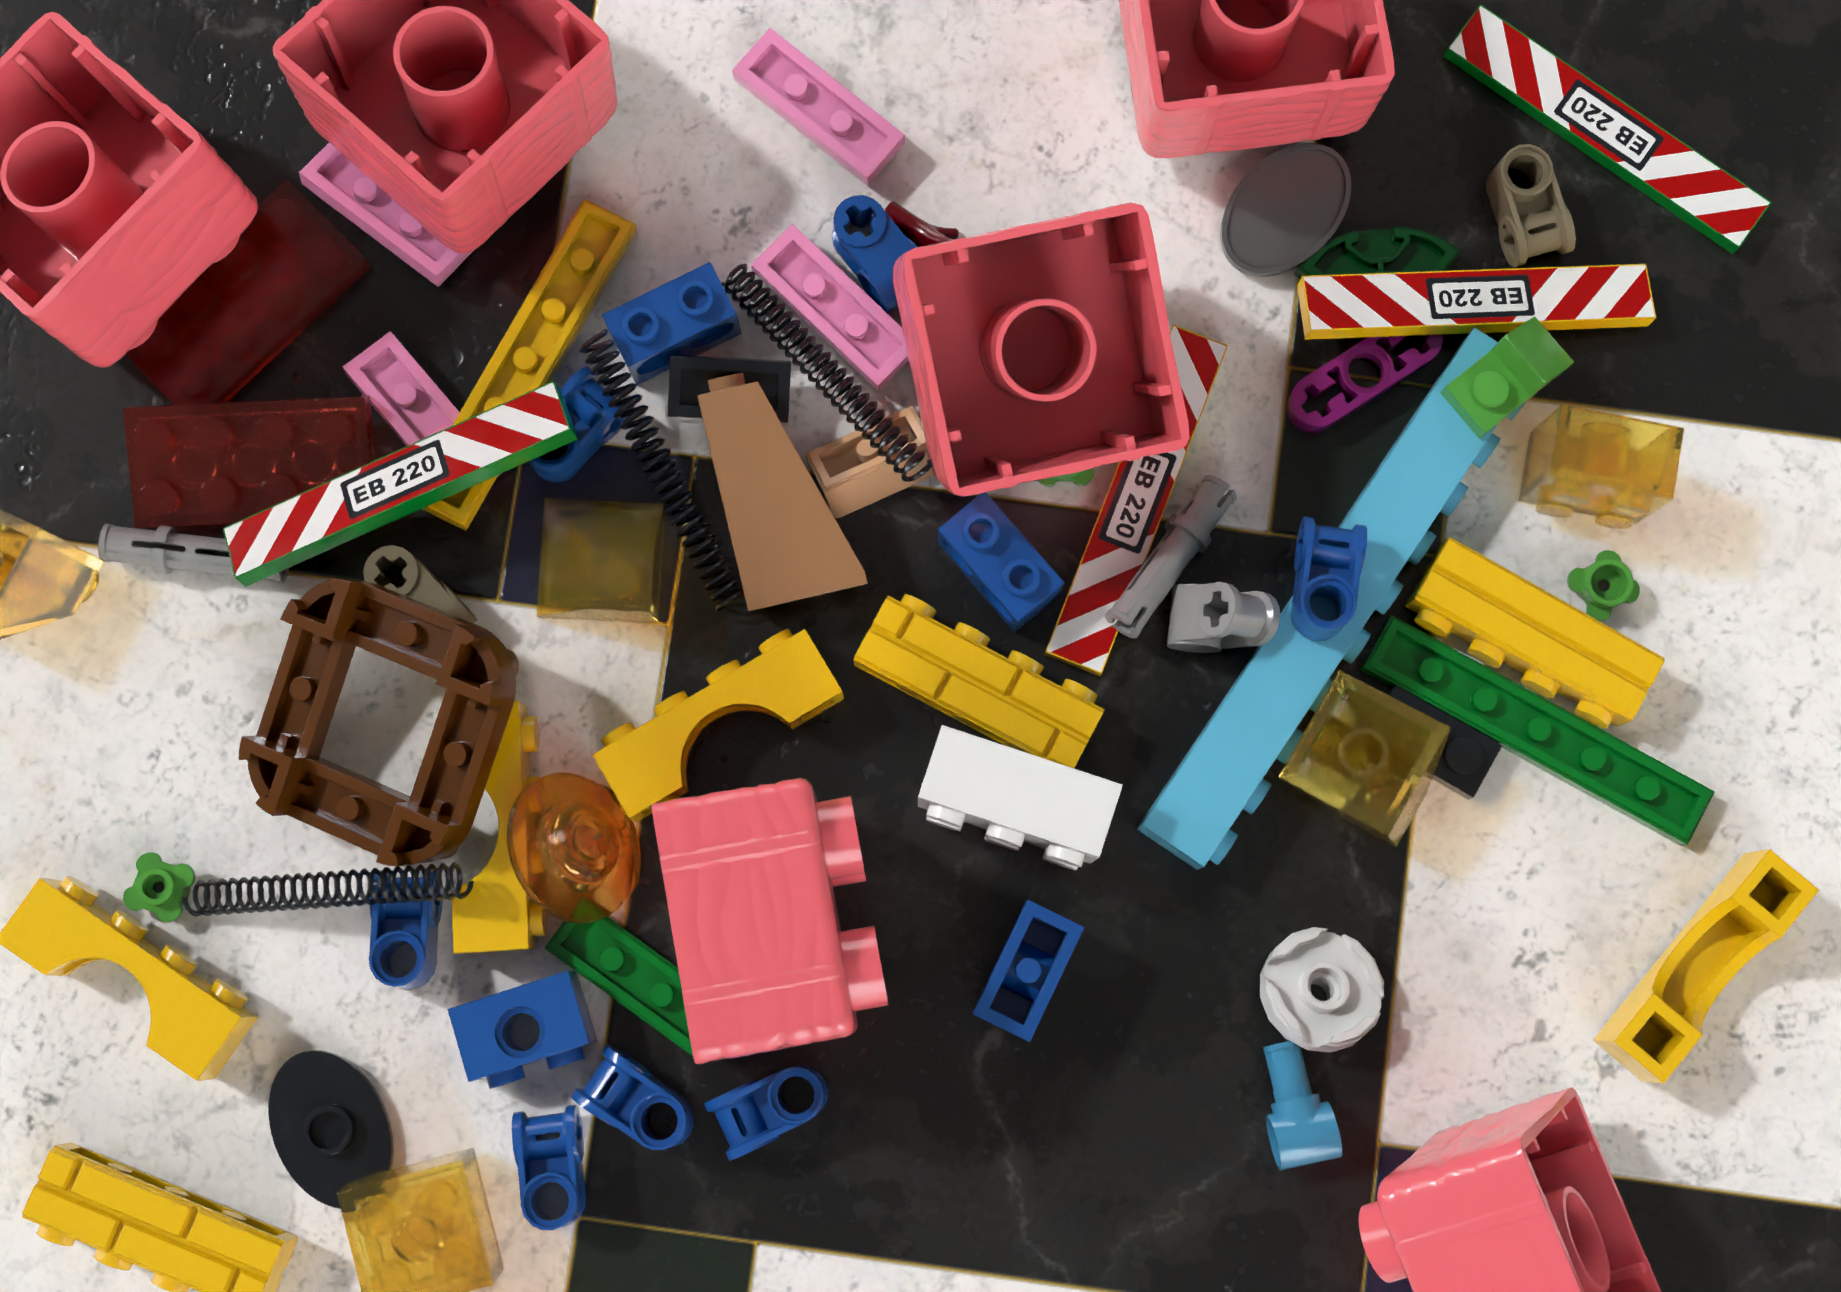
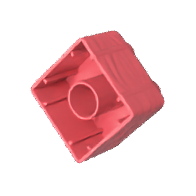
M322 0L317 6L310 8L301 20L278 38L273 46V54L278 61V66L286 76L288 85L291 87L295 98L304 111V115L315 131L376 183L440 243L456 253L465 254L473 252L481 246L608 123L617 108L616 81L613 72L609 37L591 18L569 0Z
M1118 0L1138 137L1143 150L1154 158H1176L1204 153L1284 145L1305 140L1312 141L1320 140L1321 138L1339 137L1359 131L1375 111L1378 102L1387 91L1395 75L1393 51L1383 0Z
M49 12L38 19L0 58V293L10 300L24 316L56 338L79 358L95 367H109L120 360L129 350L143 344L154 332L158 319L211 264L222 260L231 253L238 243L240 235L251 224L257 214V198L245 186L233 169L218 156L214 147L193 126L177 115L168 105L160 101L129 72L108 58L92 40L77 31L62 15Z
M1132 202L1070 216L991 231L968 238L964 237L948 242L916 247L905 252L895 261L893 266V285L928 457L932 461L931 468L936 478L954 495L966 497L1001 488L1013 487L1020 483L1077 473L1106 464L1125 460L1134 461L1145 456L1178 451L1187 446L1190 439L1188 418L1169 332L1168 316L1149 215L1143 205Z
M795 778L782 780L775 784L741 787L734 790L712 792L701 796L684 797L652 804L653 821L695 1064L738 1058L756 1053H765L847 1037L855 1033L858 1027L855 1011L889 1005L874 925L841 931L833 887L866 881L851 796L818 802L812 784L807 779Z
M1573 1087L1488 1114L1480 1119L1464 1123L1461 1126H1452L1438 1131L1411 1157L1381 1181L1378 1187L1377 1201L1363 1205L1359 1211L1361 1240L1373 1269L1387 1283L1408 1278L1413 1292H1661L1582 1102Z

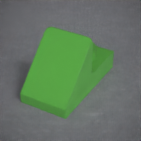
M1534 316L1506 334L1491 351L1449 383L1440 393L1480 439L1571 366L1574 361Z

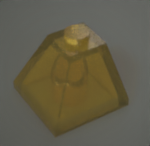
M545 498L537 617L658 623L665 505L659 503Z
M0 509V640L74 615L80 603L86 602L96 590L99 582L98 571L104 560Z
M1339 670L1279 778L1343 819L1397 847L1428 791L1451 728Z

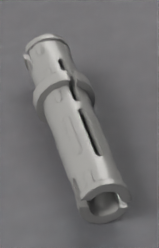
M1206 475L1180 514L1176 515L1174 513L1170 516L1165 524L1166 533L1138 570L1120 598L1106 613L1105 618L1108 623H1114L1118 619L1113 628L1130 638H1137L1140 635L1141 630L1153 612L1163 601L1191 559L1198 551L1203 553L1211 543L1210 533L1230 505L1236 500L1237 495L1234 490H1229L1224 495L1225 491L1230 487L1228 483L1216 476Z
M105 524L100 532L98 554L99 559L103 562L114 561L152 566L154 572L170 574L173 569L234 576L225 538L177 533L175 527L160 525L155 531ZM289 568L265 579L284 583Z

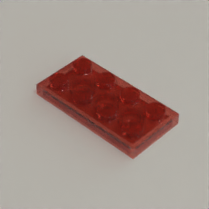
M286 179L258 205L256 216L240 235L238 243L231 253L222 260L211 264L158 319L152 335L140 346L129 350L126 355L192 423L200 428L372 266Z
M370 395L148 405L123 408L135 528L159 527L160 525L173 527L233 524L375 461Z

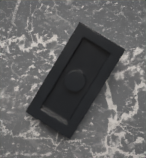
M670 355L668 417L702 418L697 395L710 392L707 380L743 372L745 383L758 381L780 422L788 423L791 361Z
M1397 685L1391 687L1362 738L1468 800L1474 798L1503 746Z

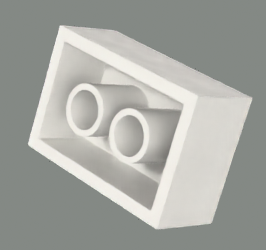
M942 725L918 795V807L927 810L926 821L960 832L963 822L986 829L984 840L990 843L1019 851L1023 842L1045 849L1042 857L1043 860L1068 869L1077 870L1078 867H1082L1083 862L1091 864L1100 857L1123 785Z

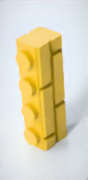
M1451 537L1447 538L1436 549L1405 605L1406 608L1417 613L1414 621L1424 630L1444 638L1448 636L1449 632L1470 643L1467 651L1477 660L1495 668H1500L1502 663L1507 664L1524 674L1521 683L1528 689L1547 698H1554L1556 693L1577 704L1574 712L1578 717L1604 729H1607L1610 723L1617 727L1630 722L1635 717L1648 693V689L1652 686L1665 662L1664 657Z
M905 594L900 602L887 596L853 659L855 667L1005 746L1075 768L1105 710L1094 704L1098 697L1095 692L1070 679H1065L1062 686L1055 684L1040 676L1044 668L1040 663L1020 652L1012 650L1008 658L986 647L990 641L988 636L967 624L958 622L953 630L933 619L937 611L916 597Z
M72 1142L54 1145L49 1151L39 1173L38 1183L33 1187L22 1212V1218L39 1224L36 1232L39 1237L62 1246H73L75 1240L97 1249L94 1259L115 1269L130 1270L132 1264L154 1272L151 1282L169 1292H188L190 1288L199 1292H276L283 1277L282 1273L287 1267L298 1241V1236Z

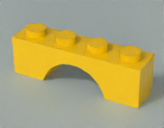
M790 629L773 635L758 647L762 653L760 656L743 666L739 664L738 660H733L719 667L706 677L709 686L690 697L687 696L685 691L676 693L654 707L653 710L657 715L655 718L638 728H635L632 722L626 723L614 729L600 740L604 748L592 754L629 819L637 823L652 814V804L677 799L689 792L686 771L690 750L699 734L716 719L734 712L755 711L777 718L793 730L844 699L843 691L805 629L795 635L792 634Z
M514 701L485 787L493 801L498 817V838L495 850L484 869L470 880L474 881L469 895L465 899L455 897L451 900L453 954L466 955L538 950V936H546L547 934L546 903L544 899H536L535 875L544 874V844L541 837L534 838L533 813H541L542 787L539 776L531 777L530 752L539 751V724L537 716H529L528 707L520 701ZM468 882L462 885L459 893L466 891Z
M1771 849L1744 853L1603 1026L1593 1041L1640 1081L1664 1084L1703 1036L1702 1026L1704 1019L1724 987L1756 954L1771 943L1782 938L1819 892V889Z
M66 876L63 881L39 878L0 932V945L44 975L67 976L90 962L102 959L121 965L139 981L148 998L151 1022L146 1046L196 1081L216 1079L258 1018L257 1015L244 1007L248 1000L247 996L220 979H216L212 985L193 971L198 966V963L183 951L168 944L161 950L145 939L144 936L148 932V928L132 916L120 910H116L112 916L94 903L99 895L81 881L71 876Z

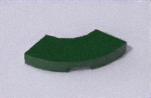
M1393 226L1392 229H1373L1361 232L1356 230L1327 242L1312 257L1304 261L1296 269L1294 275L1301 279L1302 276L1447 271L1462 251L1435 235L1407 227Z

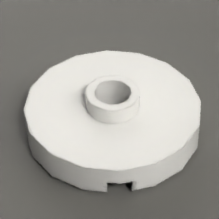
M1312 927L1290 934L1269 954L1260 973V999L1269 1021L1285 1039L1306 1050L1331 1053L1353 1046L1376 1025L1381 1014L1379 1011L1381 1009V999L1384 997V981L1375 959L1357 940L1345 934L1339 936L1332 932H1326L1328 929ZM1312 984L1319 985L1325 990L1327 995L1326 1001H1320L1312 995Z

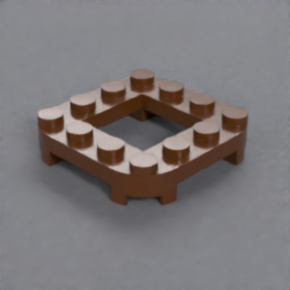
M329 578V581L318 584L310 589L301 599H291L283 611L280 620L292 624V628L256 736H242L240 741L238 760H247L252 784L260 797L256 804L272 816L288 815L378 855L376 862L383 865L404 866L448 859L457 852L459 846L469 834L515 700L516 676L519 671L518 658L492 632L472 622L375 583ZM356 646L437 680L436 685L446 688L411 796L320 757Z

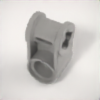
M1224 582L1173 585L1171 588L1167 647L1184 652L1216 653L1220 652L1221 649L1259 647L1267 644L1275 635L1280 621V608L1277 600L1271 594L1260 591L1239 593L1238 589L1232 584Z

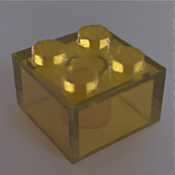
M1561 404L1530 432L1519 501L1535 504L1536 512L1547 516L1570 517L1573 512L1595 516V523L1604 527L1615 529L1631 528L1632 523L1637 524L1673 500L1684 428Z
M474 1147L354 1179L337 1193L361 1292H469L494 1285L504 1270Z

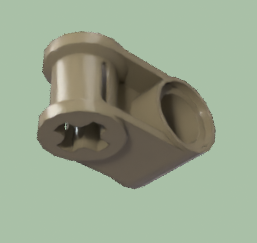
M1531 144L1518 145L1510 149L1489 173L1485 184L1486 194L1490 200L1498 226L1501 248L1509 265L1513 268L1525 265L1529 257L1554 250L1560 254L1572 252L1576 243L1575 227L1569 209L1563 201L1550 157L1540 147ZM1508 169H1517L1526 174L1530 181V189H1522L1515 186L1508 176Z
M394 545L380 547L372 552L366 560L363 570L364 581L375 583L469 622L475 623L478 620L442 580L439 581L423 562L403 547ZM393 565L403 570L402 575L407 580L400 588L390 583L392 579L387 571Z

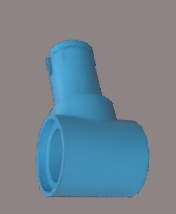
M1291 1041L1263 1047L1275 1103L1271 1104L1273 1113L1266 1115V1125L1278 1169L1282 1171L1342 1157L1341 1137L1333 1109L1329 1102L1321 1103L1319 1093L1312 1094L1301 1047Z

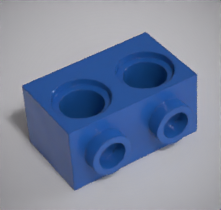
M710 262L602 314L607 328L637 385L669 370L670 355L698 356L742 334L737 313Z
M986 492L978 495L938 529L937 544L1014 633L1060 595L1064 585L1063 580Z

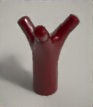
M892 201L885 208V212L902 233L917 247L948 242L957 239L959 236L958 229L928 224L895 201Z

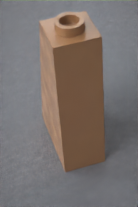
M743 372L707 380L710 392L697 395L748 611L868 584L862 565L758 381L746 384Z

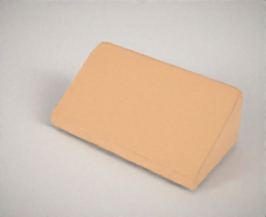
M913 406L881 420L882 422L886 418H893V424L890 429L894 426H901V432L898 437L903 434H909V440L905 446L910 443H917L915 452L905 461L899 463V468H903L907 461L918 451H925L924 459L907 472V477L919 472L929 459L922 422ZM878 424L872 429H869L867 431V435H871L874 429L878 426ZM854 431L804 454L834 518L846 516L935 475L932 468H930L928 472L914 481H902V473H895L893 470L894 465L887 464L886 456H879L878 448H872L870 440L863 439L862 432ZM886 431L880 437L876 438L875 443H880L881 439L888 431ZM893 440L888 445L884 446L882 449L883 452L888 451L889 447L895 440ZM902 449L891 455L890 459L895 460Z

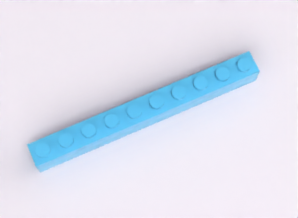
M1475 327L1460 344L1338 527L1350 530L1356 524L1366 525L1367 527L1366 554L1360 575L1357 608L1354 616L1331 639L1313 641L1304 638L1296 631L1291 620L1292 595L1280 613L1278 629L1273 638L1267 644L1256 649L1137 827V830L1196 870L1205 867L1209 860L1219 865L1238 837V834L1230 830V827L1242 809L1252 814L1264 799L1272 784L1263 778L1273 762L1277 759L1285 764L1295 752L1305 735L1297 729V726L1309 709L1318 714L1338 686L1336 682L1330 679V676L1342 659L1352 664L1371 636L1370 633L1362 628L1374 610L1384 615L1404 586L1395 578L1407 561L1415 566L1420 562L1436 538V535L1428 531L1429 527L1439 512L1449 517L1469 488L1460 480L1471 464L1481 468L1501 440V438L1492 433L1496 426L1479 439L1440 393L1449 383L1491 351L1498 343ZM1525 403L1508 415L1507 418L1513 420ZM1321 595L1310 597V609L1317 618L1324 621H1334L1337 619V608L1334 602Z

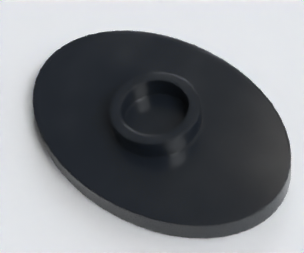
M322 1050L306 1051L291 1057L277 1072L269 1095V1125L277 1153L294 1181L317 1201L339 1209H352L363 1206L382 1191L388 1181L393 1164V1134L385 1106L368 1078L345 1058Z

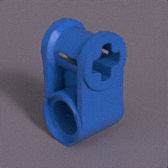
M865 195L851 196L843 200L836 208L833 217V246L837 254L858 278L866 294L889 314L898 307L893 285V266L895 261L902 254L917 246L902 233L875 199ZM853 223L859 229L869 225V236L865 237L859 231L854 232L852 235L848 234L849 224Z
M588 366L582 367L575 372L560 389L578 440L569 443L567 451L559 459L545 460L537 457L529 461L537 475L548 482L559 483L575 476L597 450L621 430L619 428L620 423L627 418H614V413L620 407L611 408L608 407V403L615 396H602L605 388L596 385V375L591 374L592 369Z
M1303 517L1295 549L1294 568L1296 575L1291 620L1296 631L1304 638L1313 641L1331 639L1354 616L1357 608L1360 575L1367 547L1366 525L1356 524L1350 530L1316 525L1314 518ZM1321 595L1334 602L1337 608V619L1334 621H1324L1317 618L1310 609V597Z
M431 871L430 873V882L432 889L434 888L433 871ZM386 873L385 875V887L387 893L389 892L390 887L388 873ZM375 874L374 889L377 894L379 881L377 874ZM396 877L398 892H400L401 887L400 877ZM407 877L408 887L411 892L412 877ZM419 877V885L421 891L423 887V877ZM432 899L428 902L424 900L413 902L410 900L407 903L399 901L395 904L387 902L382 905L379 903L370 905L371 936L369 966L377 980L384 985L405 990L417 989L429 982L435 973L437 965L438 926L442 914L443 900L437 901ZM410 944L416 952L417 960L415 967L406 976L397 977L391 970V956L401 945Z
M606 1044L601 1051L604 1056L603 1061L584 1089L576 1088L571 1098L598 1119L620 1129L642 1146L651 1150H664L682 1144L690 1136L694 1127V1112L691 1104L683 1096L652 1076V1073L639 1062L614 1046ZM661 1102L670 1105L678 1117L675 1132L669 1138L664 1139L656 1136L650 1130L648 1124V1116L651 1109Z
M797 1064L757 1082L752 1080L704 1103L707 1112H714L730 1146L725 1153L728 1160L731 1161L778 1139L780 1134L812 1119L825 1106L829 1090L827 1081L819 1070L811 1065ZM798 1076L810 1082L815 1095L814 1102L809 1109L803 1111L794 1110L786 1104L783 1099L782 1090L788 1078Z
M569 1105L564 1113L528 1117L524 1111L514 1112L512 1117V1143L518 1167L520 1205L523 1216L530 1225L540 1230L552 1231L571 1225L581 1216L586 1205L583 1169L584 1137L579 1107L577 1105ZM560 1133V1138L542 1141H537L536 1139L538 1135ZM550 1182H556L563 1186L568 1194V1208L560 1218L549 1217L540 1207V1193Z

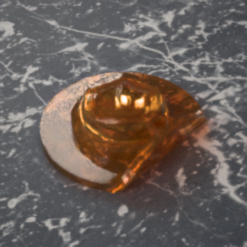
M560 772L545 775L533 781L517 796L507 822V848L514 873L522 888L533 902L551 916L575 924L592 923L618 910L638 884L641 870V854L634 822L627 816L613 790L586 777Z

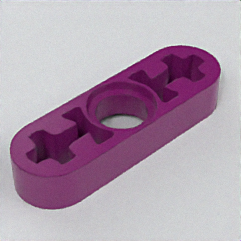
M1443 334L1424 335L1426 341L1421 346L1423 354H1420L1416 348H1411L1399 355L1394 363L1388 353L1398 347L1405 336L1365 338L1301 379L1295 385L1286 405L1290 421L1296 428L1306 433L1315 434L1328 430L1428 366L1442 347ZM1382 343L1384 349L1377 344ZM1358 358L1372 360L1380 370L1379 383L1370 388L1356 385L1348 373L1350 362ZM1394 366L1400 369V371L1396 372ZM1330 374H1334L1336 384L1341 393L1333 397L1323 409L1324 417L1317 411L1307 414L1302 408L1307 400L1305 392L1309 391L1315 398L1320 397L1331 390L1335 384V381L1329 377ZM1345 397H1347L1348 399H1350L1351 402H1350V403H1346Z

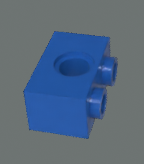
M1026 900L971 1014L1030 1042L1084 927L1030 900Z
M576 971L561 972L447 1009L468 1082L486 1078L489 1089L526 1078L523 1066L546 1059L549 1070L585 1059L582 1047L598 1042ZM524 1013L535 1018L540 1028L537 1043L528 1050L518 1047L511 1037V1026L514 1020Z

